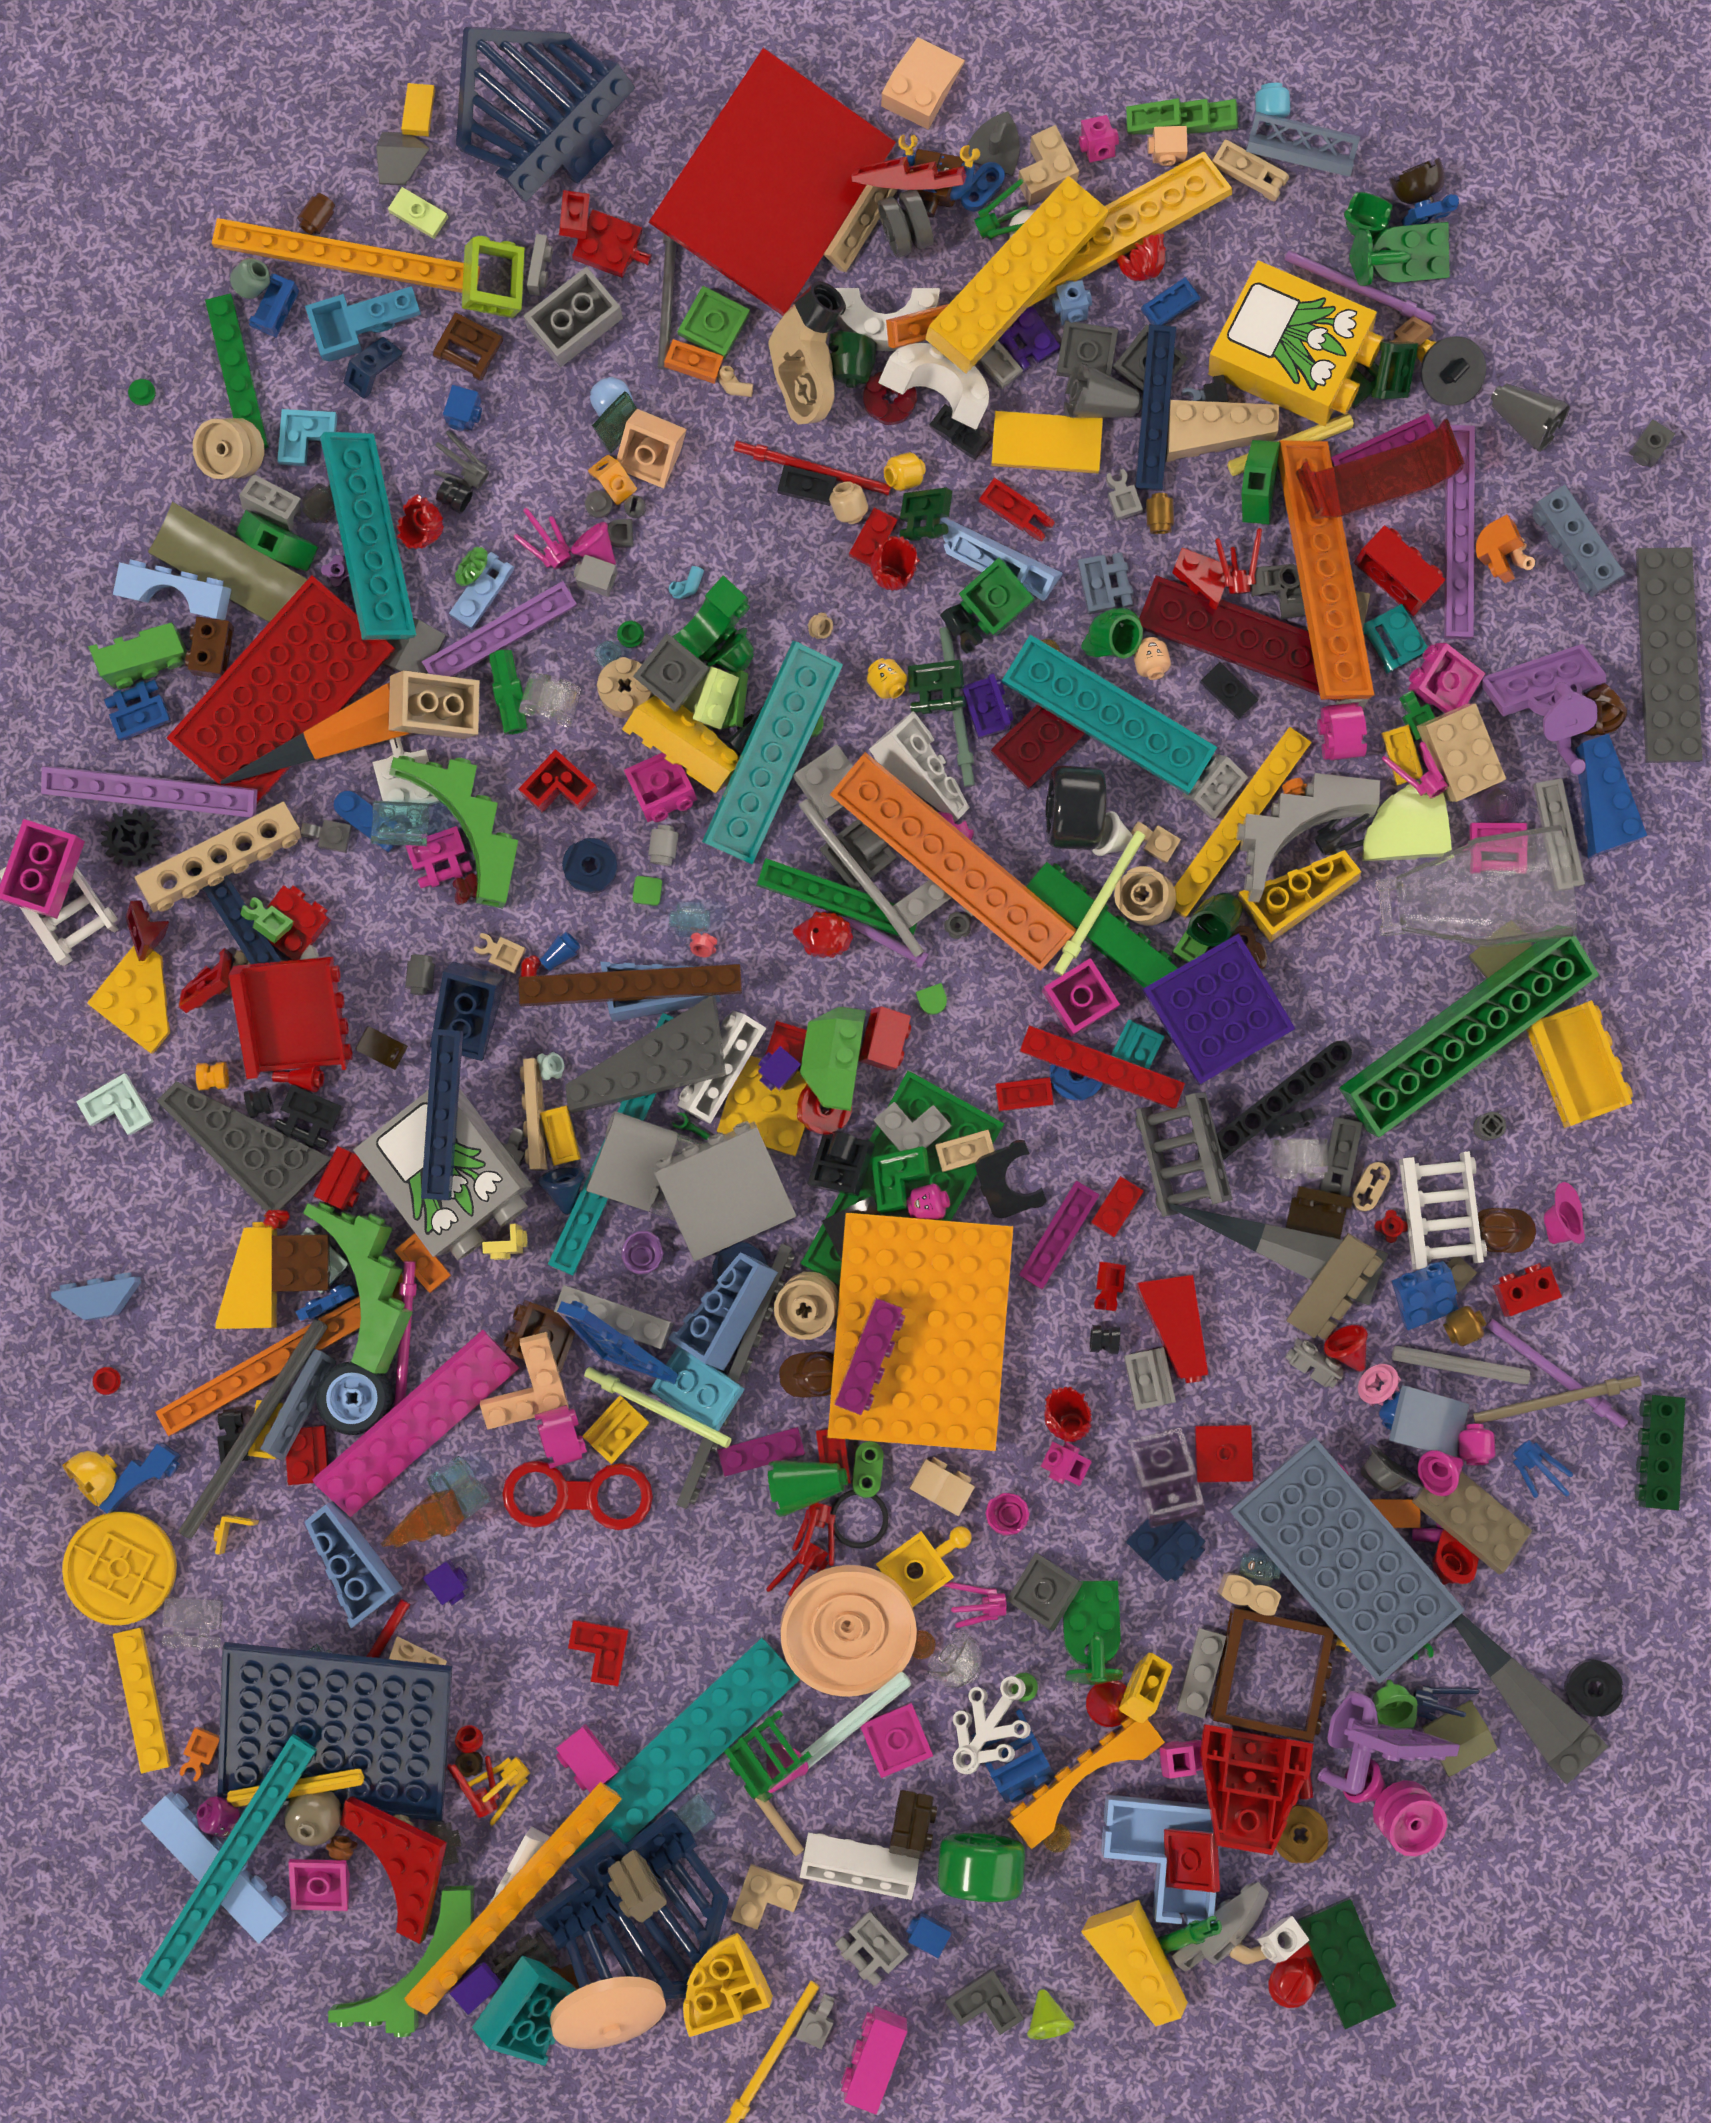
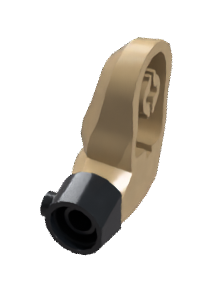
M821 281L814 282L794 302V305L784 314L774 328L768 343L774 374L785 398L787 411L791 419L798 425L817 423L825 419L835 399L833 365L826 340L840 315L844 314L846 304L841 294L833 286Z

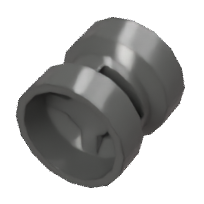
M1497 1112L1482 1114L1473 1123L1474 1134L1483 1141L1499 1138L1506 1130L1505 1119Z

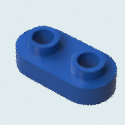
M995 162L985 163L974 174L972 187L960 198L961 204L966 210L972 212L981 210L1002 187L1005 173L999 164ZM988 176H993L996 180L994 182H988L986 178ZM975 195L978 197V200L972 202L969 200V197Z

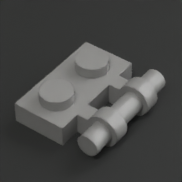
M870 1909L849 1929V1932L855 1938L852 1943H849L843 1936L835 1942V1945L841 1950L840 1955L846 1961L850 1960L859 1970L858 1974L862 1979H867L873 1986L877 1985L882 1979L875 1971L879 1966L889 1974L909 1954L908 1950ZM862 1947L873 1957L868 1963L857 1952Z

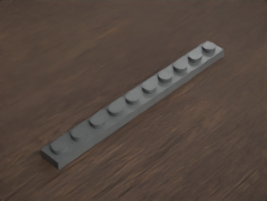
M782 1243L772 1266V1269L778 1273L746 1330L728 1375L736 1383L739 1382L742 1373L748 1374L753 1362L749 1355L753 1347H759L764 1334L759 1331L763 1321L769 1322L774 1307L770 1305L771 1300L783 1288L785 1281L780 1278L784 1269L790 1270L795 1255L791 1254L792 1247ZM732 1411L726 1418L725 1422L723 1423V1426H727ZM703 1437L676 1503L677 1506L687 1509L689 1504L695 1505L701 1491L696 1486L700 1477L706 1478L711 1466L707 1459L711 1451L716 1453L719 1444Z

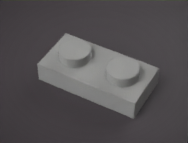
M536 234L527 281L530 295L540 296L542 287L546 288L548 272L545 271L546 262H551L553 255V246L549 245L547 235Z

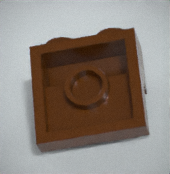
M524 1299L523 1305L518 1304L514 1310L513 1319L516 1320L513 1331L508 1330L503 1340V1346H506L505 1352L524 1360L520 1338L547 1332L558 1370L561 1373L576 1332L559 1313Z

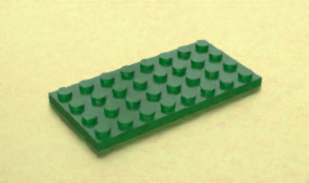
M907 1071L888 1107L895 1102L913 1123L934 1105L950 1123L951 1127L926 1148L930 1175L904 1181L906 1200L907 1197L911 1196V1191L914 1188L937 1184L941 1191H947L950 1201V1207L946 1208L945 1216L939 1220L951 1221L977 1175L975 1170L976 1163L942 1172L935 1145L989 1130L992 1144H994L1005 1123L918 1075ZM878 1126L869 1139L875 1146L859 1197L839 1193L826 1218L870 1196L873 1197L877 1205L872 1158L899 1152ZM908 1206L904 1209L880 1213L881 1216L911 1218ZM822 1224L800 1264L814 1272L827 1276L832 1282L840 1286L842 1262Z

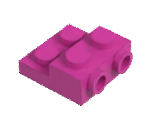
M1447 643L1430 645L1423 653L1422 657L1425 661L1421 668H1416L1409 676L1411 684L1408 690L1413 691L1425 703L1434 704L1444 713L1468 704L1485 672Z
M663 752L624 770L647 822L652 820L654 822H661L668 817V813L676 809L680 811L688 810L692 807L693 802L697 800L682 765H673L665 759L667 755Z

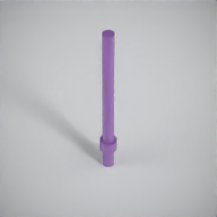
M1290 250L1284 259L1289 263L1401 312L1400 315L1410 319L1412 316H1415L1431 325L1436 316L1416 307L1417 304L1410 300L1405 302L1371 286H1359L1357 280Z
M1493 1318L1487 1323L1486 1328L1570 1391L1585 1388ZM1596 1396L1583 1400L1593 1407V1412L1601 1418L1605 1416L1619 1428L1623 1429L1628 1423V1420L1611 1408L1612 1404L1604 1398L1599 1399Z

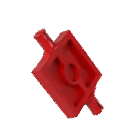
M592 209L587 220L586 239L576 238L577 245L572 257L577 262L623 278L627 267L633 260L648 266L652 254L637 250L642 227Z

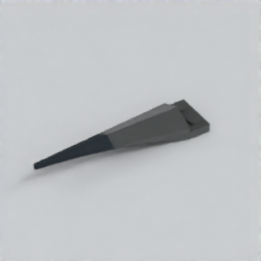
M1169 1204L1171 1209L1312 1281L1315 1280L1343 1240ZM1373 1248L1377 1250L1375 1255L1381 1258L1383 1263L1372 1277L1361 1273L1369 1282L1357 1299H1353L1346 1294V1297L1366 1305H1370L1388 1255L1387 1252Z
M1462 1613L1452 1621L1545 1762L1565 1784L1573 1780L1609 1747L1584 1719Z

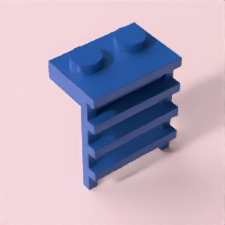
M1021 1709L1015 1711L1019 1720L1027 1722ZM1022 1724L1019 1725L1017 1731L1024 1728ZM1032 1730L1028 1737L1024 1739L1019 1738L1008 1745L1016 1751L1032 1743L1035 1748L1034 1750L996 1770L992 1766V1763L996 1761L985 1763L1005 1803L1010 1801L1012 1803L1018 1802L1025 1798L1027 1792L1034 1788L1037 1789L1043 1784L1048 1786L1051 1783V1779L1055 1778V1774ZM976 1733L971 1735L972 1739H974ZM1002 1739L987 1741L980 1751H985V1748ZM1004 1748L1002 1750V1757L1008 1755V1749Z

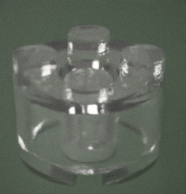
M531 673L526 683L519 712L528 716H538L537 721L543 724L553 725V721H556L559 725L571 727L579 702L581 688L563 679H560V681L552 680L550 675Z
M1328 1138L1271 1139L1272 1173H1276V1177H1280V1179H1296L1297 1173H1303V1177L1325 1178L1324 1172H1328Z

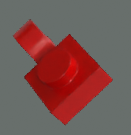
M1099 1262L1096 1289L1102 1291L1095 1299V1309L1105 1310L1106 1304V1310L1116 1311L1118 1305L1117 1292L1123 1293L1126 1265Z

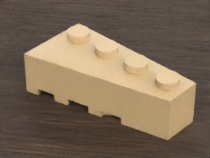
M1171 400L1166 462L1184 457L1199 456V454L1221 452L1235 447L1251 446L1252 440L1274 441L1278 433L1279 405Z

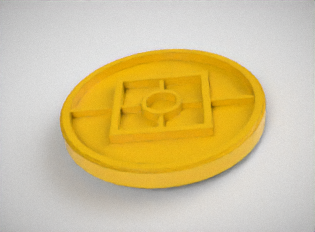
M127 1511L103 1514L84 1524L70 1540L62 1564L64 1586L72 1603L88 1618L106 1625H128L153 1614L170 1595L177 1572L175 1550L165 1531L148 1517Z

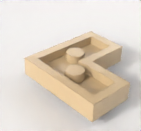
M750 1864L731 1920L757 1930L767 1903L794 1912L804 1883Z

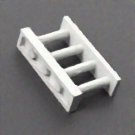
M77 866L70 884L76 881L84 894L63 907L58 919L49 916L44 917L42 914L21 908L56 963L62 966L73 961L69 955L73 946L103 926H106L107 929L114 933L119 930L114 923L118 920L116 915L109 907L104 908ZM6 867L0 870L1 880L4 875ZM91 903L99 916L67 938L59 939L54 932L57 929L56 925Z
M1470 1151L1460 1153L1459 1162L1419 1166V1163H1415L1414 1157L1399 1160L1413 1270L1427 1267V1263L1431 1262V1259L1472 1255L1474 1264L1484 1262L1483 1257L1487 1256L1485 1240H1481L1473 1181V1174H1476V1162L1474 1157H1470ZM1462 1172L1464 1189L1429 1193L1418 1191L1417 1180H1420L1422 1176ZM1465 1200L1467 1217L1429 1221L1421 1217L1420 1207H1424V1204ZM1469 1227L1471 1244L1438 1248L1425 1246L1424 1235H1427L1430 1231Z

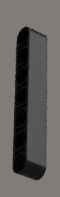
M1344 1041L1331 1043L1217 1132L1223 1160L1267 1127L1276 1117L1282 1115L1347 1064L1352 1057L1350 1045ZM1334 1047L1340 1048L1343 1051L1344 1058L1342 1061L1333 1059L1331 1051ZM1312 1064L1321 1067L1322 1076L1320 1078H1315L1311 1075L1310 1066ZM1290 1081H1296L1300 1084L1301 1092L1299 1095H1293L1288 1090ZM1269 1098L1278 1100L1280 1107L1277 1112H1272L1267 1108L1266 1103ZM1247 1115H1254L1257 1118L1258 1126L1256 1129H1250L1246 1126L1245 1118ZM1225 1132H1233L1237 1137V1142L1234 1146L1225 1144L1223 1140ZM1199 1149L1195 1152V1160H1198L1200 1157Z

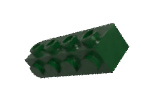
M1645 1394L1644 1400L1640 1402L1639 1412L1640 1416L1643 1417V1428H1640L1638 1431V1443L1642 1445L1641 1456H1638L1636 1461V1470L1640 1473V1483L1635 1486V1500L1638 1501L1639 1507L1679 1511L1686 1398Z

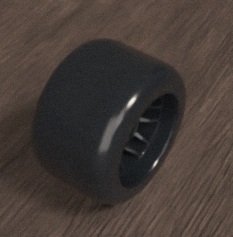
M1058 766L1052 770L1045 809L1046 836L1050 846L1059 849L1093 850L1100 846L1105 826L1107 799L1106 779L1101 769L1095 767Z

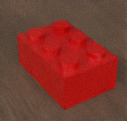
M1385 525L1362 548L1354 561V564L1399 605L1402 604L1405 610L1413 617L1435 595L1446 580L1442 577L1443 573L1438 567L1432 564L1429 565L1422 559L1423 556L1419 550L1413 546L1409 547L1402 541V536L1395 529H1389Z

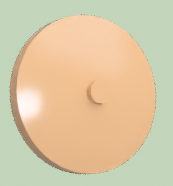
M627 1976L597 1981L572 1992L556 2005L550 2017L552 2033L560 2044L570 2048L597 2049L617 2045L631 2040L653 2027L663 2016L666 2003L662 1988L656 1982L646 1978Z

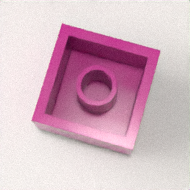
M1091 958L1042 989V993L1070 1037L1120 1006V1003Z

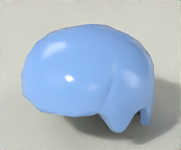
M608 377L601 379L592 387L590 401L601 419L615 422L624 419L630 413L633 398L628 386L622 380Z

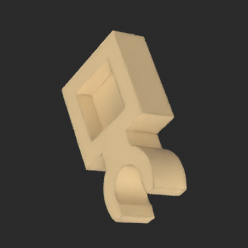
M481 933L480 938L487 941V947L480 949L475 946L474 951L479 955L491 954L489 960L491 964L515 974L526 948L502 937L499 938L496 944L489 935Z

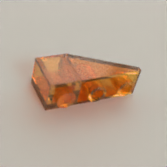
M453 1489L431 1493L426 1496L381 1543L382 1547L390 1545L401 1547L412 1540L417 1539L418 1542H423L434 1535L440 1534L441 1537H445L456 1532V1527L465 1518Z

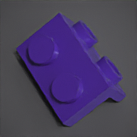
M992 673L986 679L964 685L962 692L978 739L1009 730L1013 714L1009 704L1004 705L1002 695H1005L1001 679L996 680L994 673Z

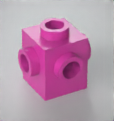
M1103 115L1081 120L1082 136H1079V145L1081 152H1086L1089 162L1116 157L1115 145H1119V136L1117 129H1112L1108 116Z
M1052 1442L1040 1467L1050 1471L1048 1477L1061 1484L1068 1480L1080 1486L1092 1461L1079 1455L1080 1449L1067 1442L1063 1446Z

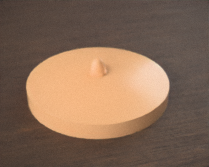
M842 1565L827 1568L810 1576L795 1589L784 1607L780 1634L786 1661L793 1672L804 1683L826 1694L850 1697L874 1692L904 1670L915 1648L917 1629L911 1602L903 1589L894 1580L872 1568L858 1565Z

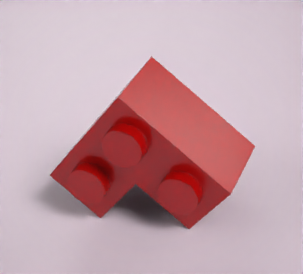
M556 749L518 789L521 795L541 813L560 794L581 811L599 792L597 786Z

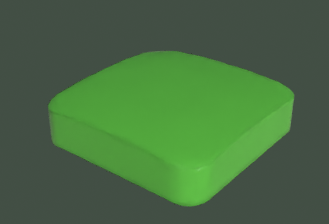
M637 876L634 883L633 902L636 904L658 906L661 897L662 880L659 878Z

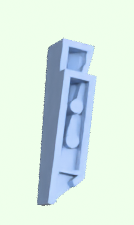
M940 518L939 524L945 523L948 526V533L943 535L945 541L943 545L946 554L980 572H983L1000 557L1028 591L1042 601L1046 600L1063 574L954 521Z

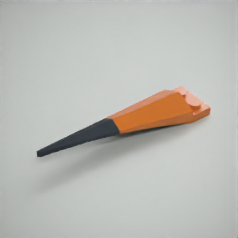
M386 683L221 780L220 784H228L412 733L389 730L390 683Z

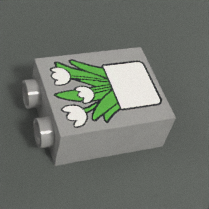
M459 1088L451 1200L422 1199L421 1188L428 1091H426L353 1150L430 1254L435 1257L448 1254L451 1251L459 1261L482 1245V1242L485 1240L477 1230L491 1219L495 1218L502 1227L528 1208L521 1196L530 1190L533 1185Z

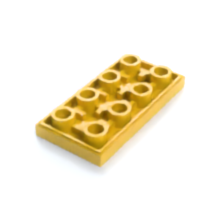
M995 411L991 466L1099 474L1103 418H1070L1062 415Z

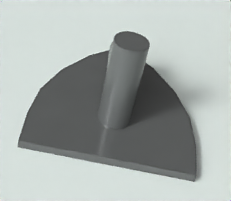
M1007 111L992 117L978 128L968 143L970 146L968 154L971 157L972 150L978 148L980 157L973 161V163L983 165L988 162H995L1003 168L1005 174L1013 176L1019 157L1020 145L1016 125Z

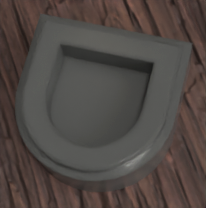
M616 519L608 524L611 545L616 548L634 547L632 519Z

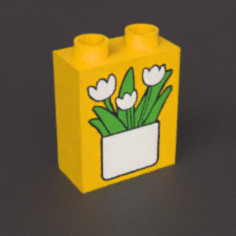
M1258 260L1210 352L1208 375H1224L1225 383L1326 427L1333 411L1336 410L1346 415L1357 395L1360 384L1350 380L1357 364L1360 363L1370 368L1379 352L1380 343L1384 337L1373 332L1377 312Z

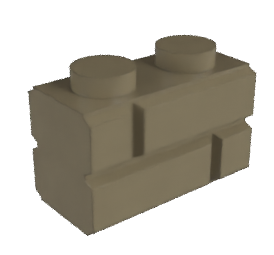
M636 1850L630 1851L622 1858V1861H617L608 1868V1873L612 1879L609 1882V1886L617 1897H621L622 1901L619 1903V1906L628 1918L633 1916L638 1922H644L653 1915V1912H657L667 1904V1900L648 1863Z

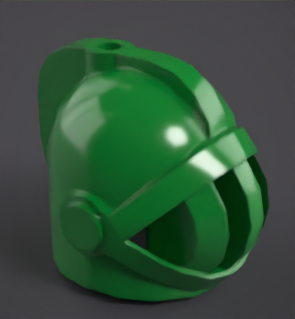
M1113 608L1099 614L1089 626V633L1081 644L1082 650L1091 657L1113 656L1123 659L1131 657L1141 645L1143 628L1139 617L1127 608Z

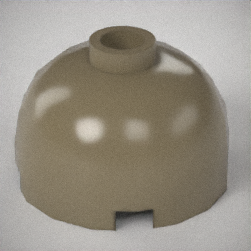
M330 1791L290 1798L284 1814V1825L289 1836L303 1846L313 1847L326 1843L335 1835L341 1823L342 1812L339 1799Z

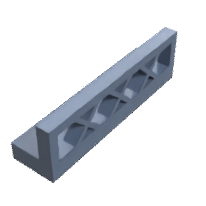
M1256 111L1246 152L1350 177L1360 136L1282 117L1266 115ZM1259 121L1271 123L1275 130L1267 136L1256 133ZM1289 128L1296 129L1301 137L1294 142L1286 141L1282 132ZM1316 134L1321 135L1327 144L1320 148H1315L1311 146L1308 139ZM1341 141L1353 143L1349 156L1338 153L1334 145Z

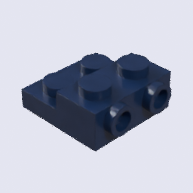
M1164 1501L1125 1540L1166 1582L1170 1579L1174 1582L1178 1580L1186 1571L1183 1565L1190 1558L1193 1561L1198 1559L1205 1551L1202 1545L1206 1542Z

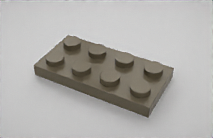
M1462 1471L1459 1476L1458 1486L1450 1495L1437 1496L1424 1487L1419 1490L1412 1500L1418 1508L1499 1575L1505 1572L1532 1532L1528 1526Z

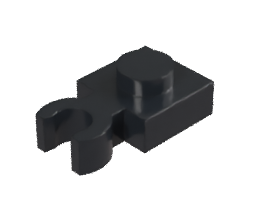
M1312 1108L1301 1112L1295 1111L1276 1117L1265 1131L1269 1139L1278 1136L1284 1139L1293 1135L1296 1132V1128L1310 1125L1309 1121L1317 1117Z

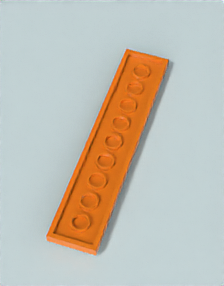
M1280 440L1278 464L1321 700L1370 699L1374 696V690L1328 441Z
M864 752L830 793V796L1039 971L1046 966L1075 934L1076 928L866 752Z

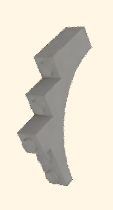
M1315 773L1311 783H1307L1305 796L1281 793L1278 802L1272 804L1271 817L1246 814L1243 824H1238L1236 839L1241 840L1240 851H1247L1246 866H1250V874H1246L1244 890L1249 891L1248 901H1260L1269 866L1280 850L1294 837L1313 826L1330 820L1361 817L1366 813H1369L1370 817H1374L1379 806L1380 780Z

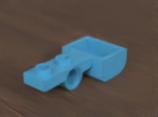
M412 286L348 306L344 294L305 306L320 356L324 361H334L362 352L358 334L368 331L374 333L384 332L392 329L395 325L394 323L421 315Z

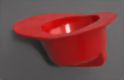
M1443 1529L1437 1551L1432 1559L1434 1572L1440 1578V1582L1443 1585L1448 1583L1468 1584L1475 1578L1479 1558Z
M1307 1943L1287 1960L1278 1962L1271 1973L1268 1981L1269 1993L1272 1999L1280 2006L1297 2008L1304 2005L1311 1998L1321 1979L1320 1972Z

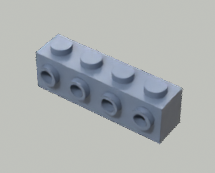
M1565 484L1534 505L1532 510L1535 522L1539 526H1543L1548 532L1550 544L1560 550L1564 556L1563 562L1570 571L1573 570L1579 578L1578 584L1583 592L1589 593L1592 598L1625 575V572Z

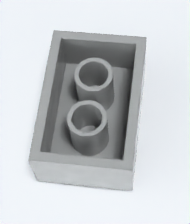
M587 266L523 316L529 331L560 368L623 319L619 304Z

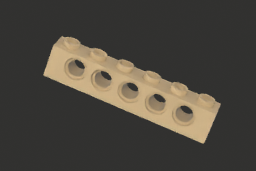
M283 801L144 871L134 878L152 912L154 913L158 910L163 912L170 909L174 902L182 898L189 899L195 896L201 888L207 885L215 886L224 880V876L233 872L235 874L243 872L249 867V864L257 860L264 861L270 858L274 851L282 847L285 849L292 847L301 838L300 829ZM268 830L276 832V835L272 838H264L262 836ZM242 843H250L252 845L247 851L238 849V846ZM218 855L227 857L223 863L217 864L213 862L214 858ZM192 868L202 869V872L197 876L188 875ZM174 880L177 884L172 889H166L163 887L165 882Z

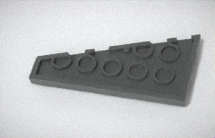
M177 1081L156 1100L266 1212L271 1209L282 1210L331 1160L330 1157Z

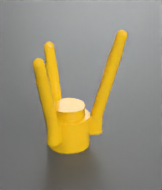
M517 1756L512 1760L508 1757L501 1764L493 1768L494 1774L504 1770L501 1773L503 1779L482 1798L483 1802H487L506 1784L511 1787L516 1784L489 1823L492 1826L501 1817L521 1787L528 1782L526 1777L530 1774V1771ZM487 1771L468 1781L469 1786L471 1787L487 1779Z

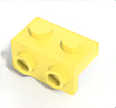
M510 1224L511 1241L482 1242L483 1254L490 1255V1259L509 1260L511 1259V1254H522L523 1247H527L528 1243L527 1231H523L521 1225Z

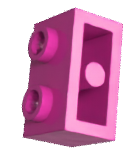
M586 1723L556 1747V1750L559 1752L556 1754L558 1760L565 1768L570 1766L576 1774L574 1776L575 1782L583 1791L587 1789L591 1793L600 1782L604 1784L620 1769Z

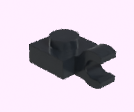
M961 603L947 608L940 614L947 629L955 637L960 635V646L966 654L975 650L970 641L975 646L983 643L980 634L973 629L976 623Z

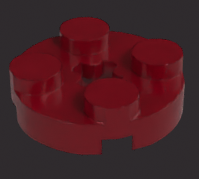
M881 371L870 377L868 383H866L863 392L865 410L871 417L884 425L902 423L909 417L916 406V388H909L904 394L898 393L878 383L883 373ZM888 391L897 395L892 404H889L888 400H883L882 398L886 396Z

